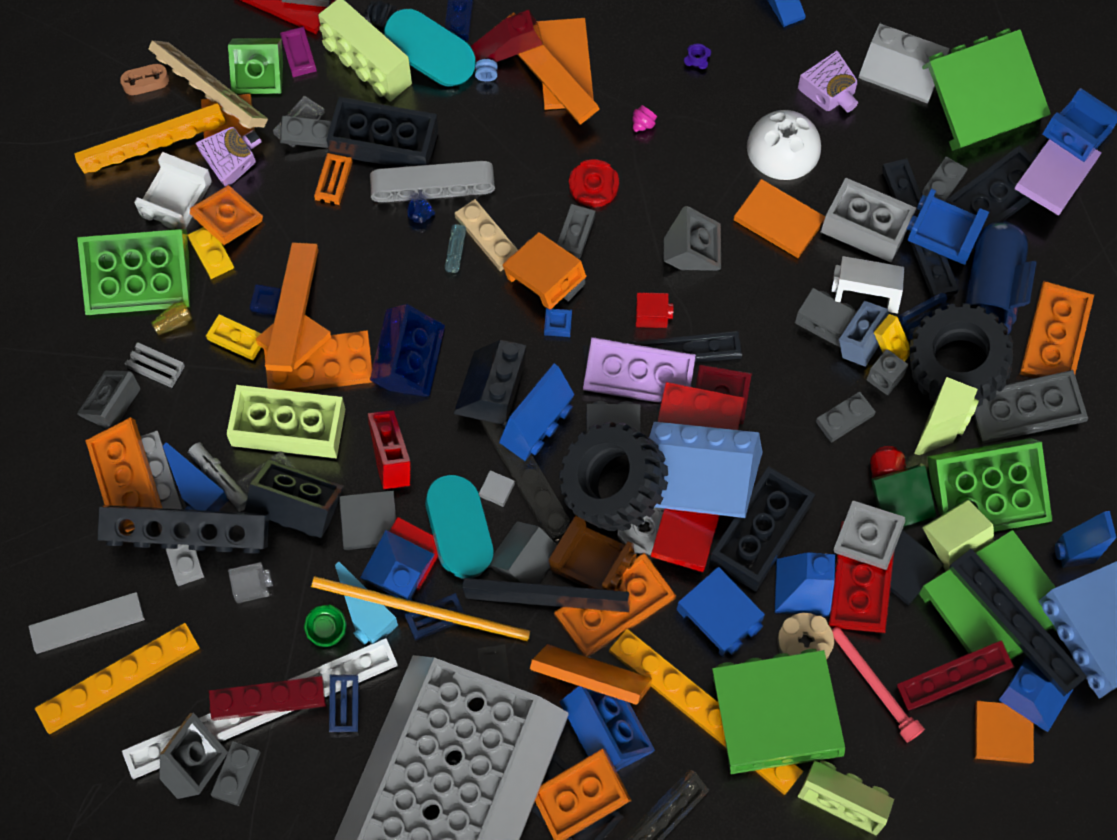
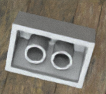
M880 23L858 78L928 104L935 84L929 68L923 70L922 66L929 62L928 58L941 52H943L944 56L948 55L949 48Z
M845 178L826 214L821 232L888 262H892L907 231L909 222L916 211V207Z

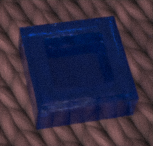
M255 285L250 310L276 315L281 288Z

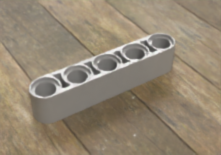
M487 161L377 169L370 173L371 198L376 202H393L488 194L495 189L493 165Z

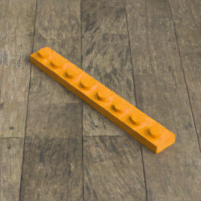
M626 629L609 649V652L633 672L652 678V688L726 747L718 702L631 631ZM795 764L755 770L784 795L803 773V770Z

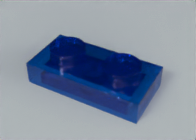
M448 0L445 29L462 40L469 41L473 0Z

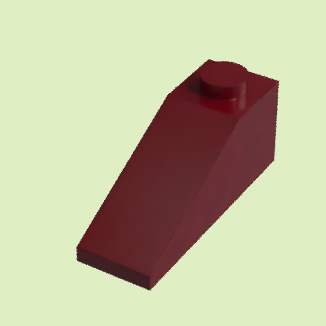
M526 10L504 19L470 47L474 52L476 62L482 59L498 62L541 46L543 41L538 23L530 10Z

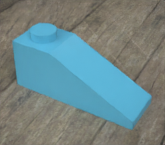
M340 562L335 565L340 583L366 589ZM345 596L356 630L354 635L364 645L367 642L371 645L383 640L398 626L396 617L384 605Z

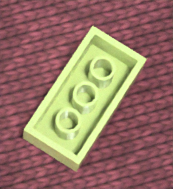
M336 0L318 15L320 21L319 28L323 36L322 43L325 48L330 52L334 51L345 66H351L362 81H368L380 97L384 96L391 102L412 84L408 56L347 2Z
M236 385L227 437L231 446L337 458L346 410L343 398Z

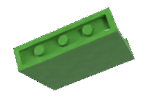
M1009 28L996 33L997 38L991 40L988 39V36L980 38L973 42L974 46L966 48L965 44L951 49L952 54L946 56L943 55V52L930 56L928 58L929 62L922 66L923 70L929 68L954 139L949 141L952 151L1037 121L1051 114L1021 30L1011 32Z
M1013 530L976 553L1046 631L1051 628L1057 631L1039 603L1041 598L1056 587ZM951 570L925 584L921 589L919 595L926 603L930 600L969 654L1001 640L1011 660L1023 652Z
M807 649L802 651L801 654L791 656L787 653L775 655L772 659L751 658L746 660L745 663L734 665V663L726 662L719 664L716 668H712L731 774L844 756L845 744L824 650Z

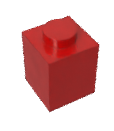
M637 293L636 327L667 328L668 319H673V303H668V293Z

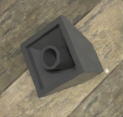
M688 206L683 207L664 237V262L680 270H720L721 223Z
M194 712L187 716L160 753V780L177 799L199 795L228 754L227 750Z

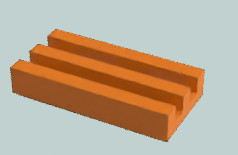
M327 153L315 191V200L320 201L323 199L327 203L333 201L334 204L340 205L352 165L351 157ZM332 160H334L336 163L327 193H323ZM342 162H345V163H344V166H343V170H342L341 176H340V180H339V183H338V186H337V189H336V193H335V195H333V191H334V188H335V184H336V181H337V178H338V174H339V171H340Z

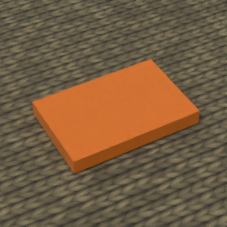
M762 179L734 216V221L797 258L803 253L825 220L824 215Z
M606 749L597 751L542 784L535 799L554 840H566L632 801Z

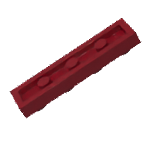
M1001 640L901 682L897 686L908 711H911L1014 668V665Z
M322 676L209 691L212 721L326 706Z

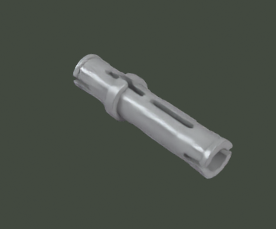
M201 442L194 444L188 450V455L199 465L203 474L225 491L227 498L239 512L243 511L248 496L221 467V462L217 458H213L202 446Z

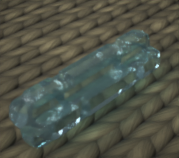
M454 224L452 226L445 262V270L447 272L457 273L459 271V262L464 244L463 240L466 233L464 225Z

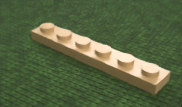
M151 41L148 49L156 55L158 61L171 66L175 74L185 77L189 80V85L202 90L207 99L220 104L222 110L238 118L242 126L249 129L265 127L268 118L172 44L163 41Z

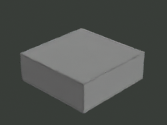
M490 470L479 492V496L504 507L515 481Z

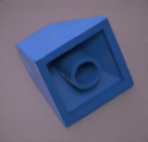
M385 530L360 579L395 597L411 600L434 554Z
M807 552L777 559L774 613H811L816 616L830 617L835 580V554Z
M1025 657L999 698V701L1048 732L1073 690L1063 696L1030 659Z

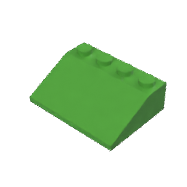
M186 229L77 237L85 315L190 307L189 250Z
M1030 438L927 456L931 485L940 516L964 501L969 500L993 524L994 532L1052 522L1041 441Z

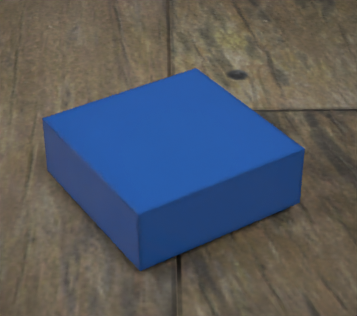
M546 308L544 335L570 337L572 310H549Z

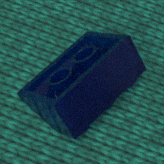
M408 304L387 309L370 381L389 391L424 397L429 396L445 325Z

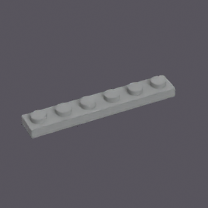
M158 431L140 436L162 507L183 509L163 449L160 434ZM158 522L160 532L162 533V525ZM181 522L178 526V531L182 536L187 537L190 533L189 526ZM178 544V549H166L178 586L204 578L196 550H189V545Z

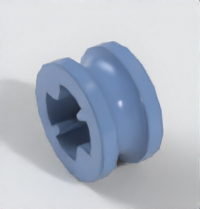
M482 59L476 62L475 77L478 80L493 81L497 78V63L495 61Z

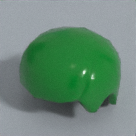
M330 604L313 608L306 616L304 624L307 638L315 645L322 647L337 644L344 637L347 627L344 614L337 607Z

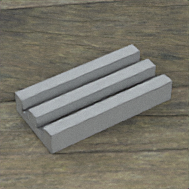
M137 343L135 346L136 350L130 354V360L125 362L126 368L172 388L185 367L184 363ZM141 353L176 368V370L141 355ZM138 360L157 370L165 372L171 375V378L169 379L143 366H140L136 364V361Z

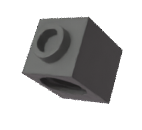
M886 349L871 367L867 381L886 395H889L903 378L908 364Z

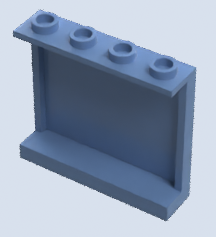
M1117 561L1054 588L1039 600L1044 613L1049 617L1060 639L1063 640L1072 654L1075 663L1087 676L1086 679L1089 686L1094 690L1099 699L1117 688Z

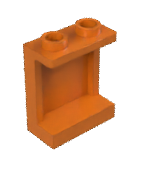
M540 232L528 240L522 248L502 264L508 280L513 282L517 279L540 296L543 306L549 310L586 278L581 260Z

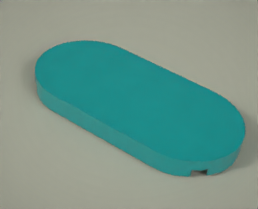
M413 9L399 10L386 22L384 36L408 56L409 65L444 86L460 85L465 83L473 74L476 61L472 48L464 40L419 11Z
M456 475L440 477L432 483L425 498L426 510L439 560L447 571L455 574L454 576L463 579L478 577L489 567L493 558V545L479 493L475 486L463 477Z

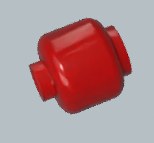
M893 446L880 447L870 458L872 478L906 468L905 455Z

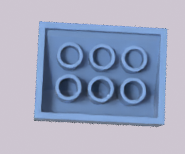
M654 422L649 438L659 446L658 449L663 452L666 458L663 464L668 466V476H664V480L668 482L667 490L662 491L661 496L664 498L661 504L657 503L655 507L745 518L763 452L759 432Z

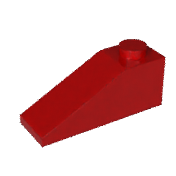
M394 410L368 413L377 469L383 489L410 486V459Z

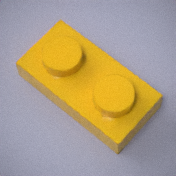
M203 227L188 234V238L210 279L234 268L221 242Z
M220 314L206 335L209 341L250 360H254L261 348L256 342V338L261 333Z
M889 314L874 331V335L883 353L888 349L905 362L910 356V344L898 317Z

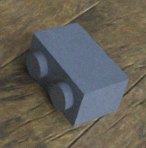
M867 301L863 302L839 339L842 358L866 367L879 347L874 331L889 315L888 309Z

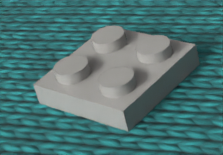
M852 501L835 544L834 553L887 570L905 524V517Z

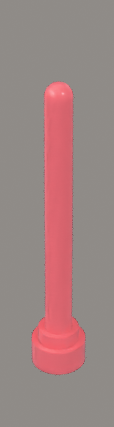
M834 627L832 629L834 639L900 724L899 729L901 730L900 734L908 743L920 735L925 728L918 720L907 716L839 627Z

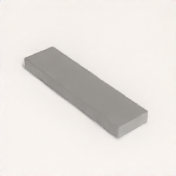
M135 592L30 625L29 630L34 651L39 654L143 621L145 618L139 595Z

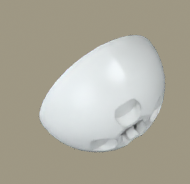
M778 110L763 116L753 126L747 140V152L752 164L763 174L779 180H791L806 175L816 166L821 154V140L815 125L806 116L791 110Z

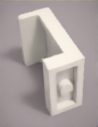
M162 152L158 159L161 167L144 198H137L135 205L139 214L147 220L155 219L170 229H186L192 218L190 208L201 202L212 180L208 169Z
M843 256L841 266H835L831 292H836V302L841 301L843 290L888 297V312L898 314L903 292L904 267Z

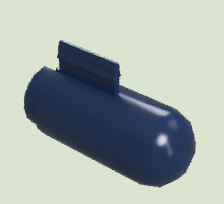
M1005 221L993 222L981 230L976 240L965 303L971 304V308L977 309V306L986 308V314L988 315L990 313L999 317L998 324L1004 323L1008 328L1009 335L1012 330V324L1017 320L1018 308L1030 303L1036 261L1026 262L1028 254L1027 236L1019 226Z

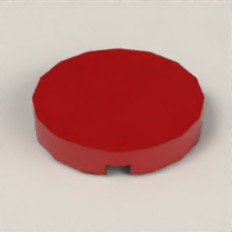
M598 159L585 160L571 171L569 177L570 193L577 202L584 206H604L610 203L617 195L619 189L618 174L605 161Z

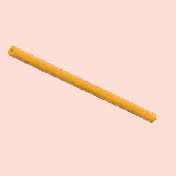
M314 576L311 586L528 641L530 630Z

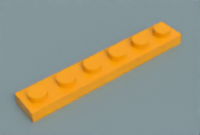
M217 103L74 153L84 174L96 172L102 167L121 163L125 159L136 155H144L148 151L159 147H167L173 142L192 138L196 134L207 130H215L227 123Z
M183 623L39 705L35 710L46 731L51 734L195 652L200 647L186 623Z

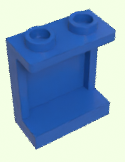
M1080 88L1072 101L1060 113H1056L1051 118L1042 135L1085 162L1113 131L1117 124V112Z
M931 188L928 197L923 195L917 206V209L920 210L918 217L913 215L909 222L907 230H910L911 233L908 241L965 265L989 212L980 208L977 215L935 198L936 190Z
M719 567L682 598L677 606V611L684 618L688 616L719 648V654L722 657L728 652L733 655L743 645L741 641L748 634L753 637L763 627L761 623L765 614Z

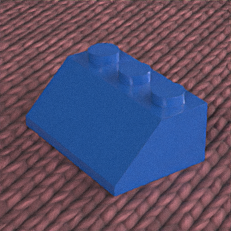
M554 363L512 413L499 443L524 461L527 460L531 453L536 455L544 445L542 441L546 435L551 437L559 426L557 421L560 418L566 419L573 409L571 401L574 393L558 365Z
M578 686L559 701L563 710L569 713L567 719L570 721L588 757L601 749H606L616 771L655 751L629 702Z

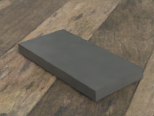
M1073 370L1006 384L1002 391H996L994 399L988 401L985 398L983 405L976 407L974 412L982 444L1082 423L1088 420Z

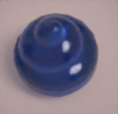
M424 198L411 199L409 202L407 215L415 223H423L435 214L431 205Z

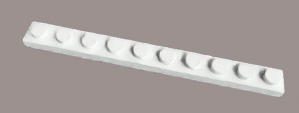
M385 638L289 680L322 676L326 697L329 696L330 674H358L359 683L398 665ZM336 681V692L341 690V681ZM347 681V687L352 686V681ZM291 711L212 721L210 713L199 719L213 736L221 742ZM179 727L122 751L133 779L160 768V753Z

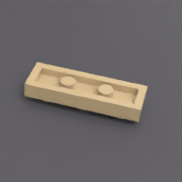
M475 199L456 211L455 218L501 272L504 270L502 264L510 256L514 255L518 249Z

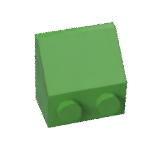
M282 38L232 39L228 44L231 91L235 94L281 93L283 74Z

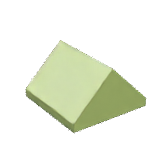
M969 500L964 501L923 526L937 556L944 564L945 571L950 570L949 566L968 550L972 549L977 553L994 542L993 524Z

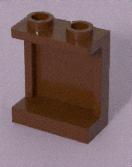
M575 516L549 558L551 572L585 588L617 591L623 582L622 575L627 568L630 569L633 566L636 554L633 542L627 541L625 545L587 528L585 520Z

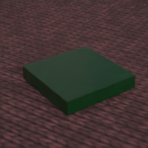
M918 464L871 479L878 509L905 517L904 526L936 517L925 465Z

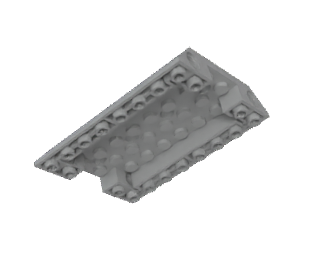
M413 655L334 840H520L569 713L542 697L434 657ZM473 698L483 699L484 706L480 711L474 712L469 709V702ZM452 751L462 753V760L457 765H449L447 763V756ZM430 805H437L440 809L439 816L434 820H427L424 816L425 809Z

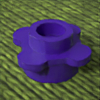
M702 44L689 45L687 48L688 55L684 58V63L687 66L694 65L700 69H705L708 66L707 58L711 55V50Z

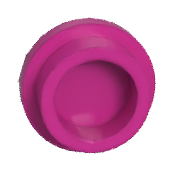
M643 105L639 109L634 110L632 120L635 132L654 127L656 124L654 121L657 116Z

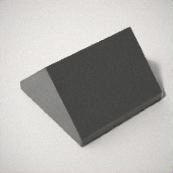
M105 370L77 414L105 429L118 424L140 391L134 375L130 371Z
M517 521L493 554L489 568L511 582L540 584L551 568L549 558L557 544L539 526Z

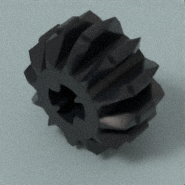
M381 0L377 2L371 1L367 9H365L363 17L384 35L386 22L399 10L396 6L390 5L389 2L384 3Z

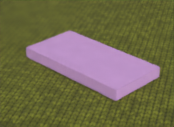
M1049 139L1017 183L1015 189L1059 215L1098 160L1101 152L1095 150L1083 162Z
M592 338L583 390L662 403L666 382L691 387L696 355Z

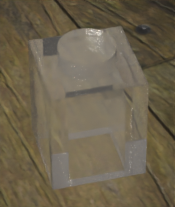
M261 562L228 570L232 593L237 603L270 596L268 587L273 586L269 570H264Z

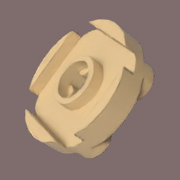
M799 613L784 621L778 634L777 645L780 654L787 653L789 656L801 654L802 651L807 649L824 650L827 660L834 646V636L824 617L811 613ZM803 635H808L813 640L808 648L804 647L803 643L798 642V639L802 638Z

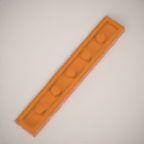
M544 45L517 54L580 125L600 110L595 101Z
M292 243L266 357V370L293 372L318 254L317 244Z

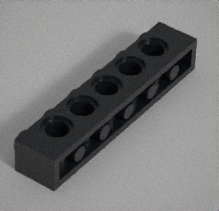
M115 505L99 507L98 540H106V545L123 546V541L134 542V547H150L151 543H161V548L178 549V544L189 545V550H205V546H216V551L232 552L233 547L243 548L244 553H260V549L268 547L269 514ZM127 519L134 523L135 530L132 534L127 533L124 529V522ZM153 521H158L162 525V533L160 535H155L152 532L151 524ZM181 522L186 523L190 528V533L187 537L182 536L178 531V526ZM208 524H213L217 528V536L215 538L207 536L205 529ZM235 525L241 526L245 531V536L242 540L236 539L233 535Z

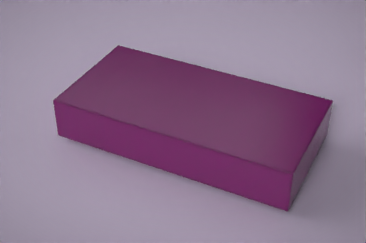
M304 27L281 32L280 35L292 76L296 77L315 72L316 66Z

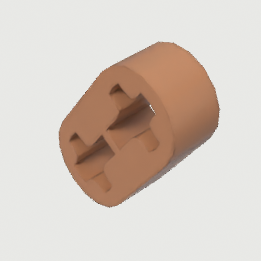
M160 64L128 70L121 76L122 87L129 95H138L162 89L169 82L167 70ZM159 74V79H155L154 75ZM135 80V85H130V81Z

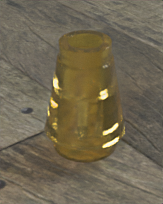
M181 301L177 304L174 302L151 323L156 332L161 335L188 325V321L193 318L186 305Z

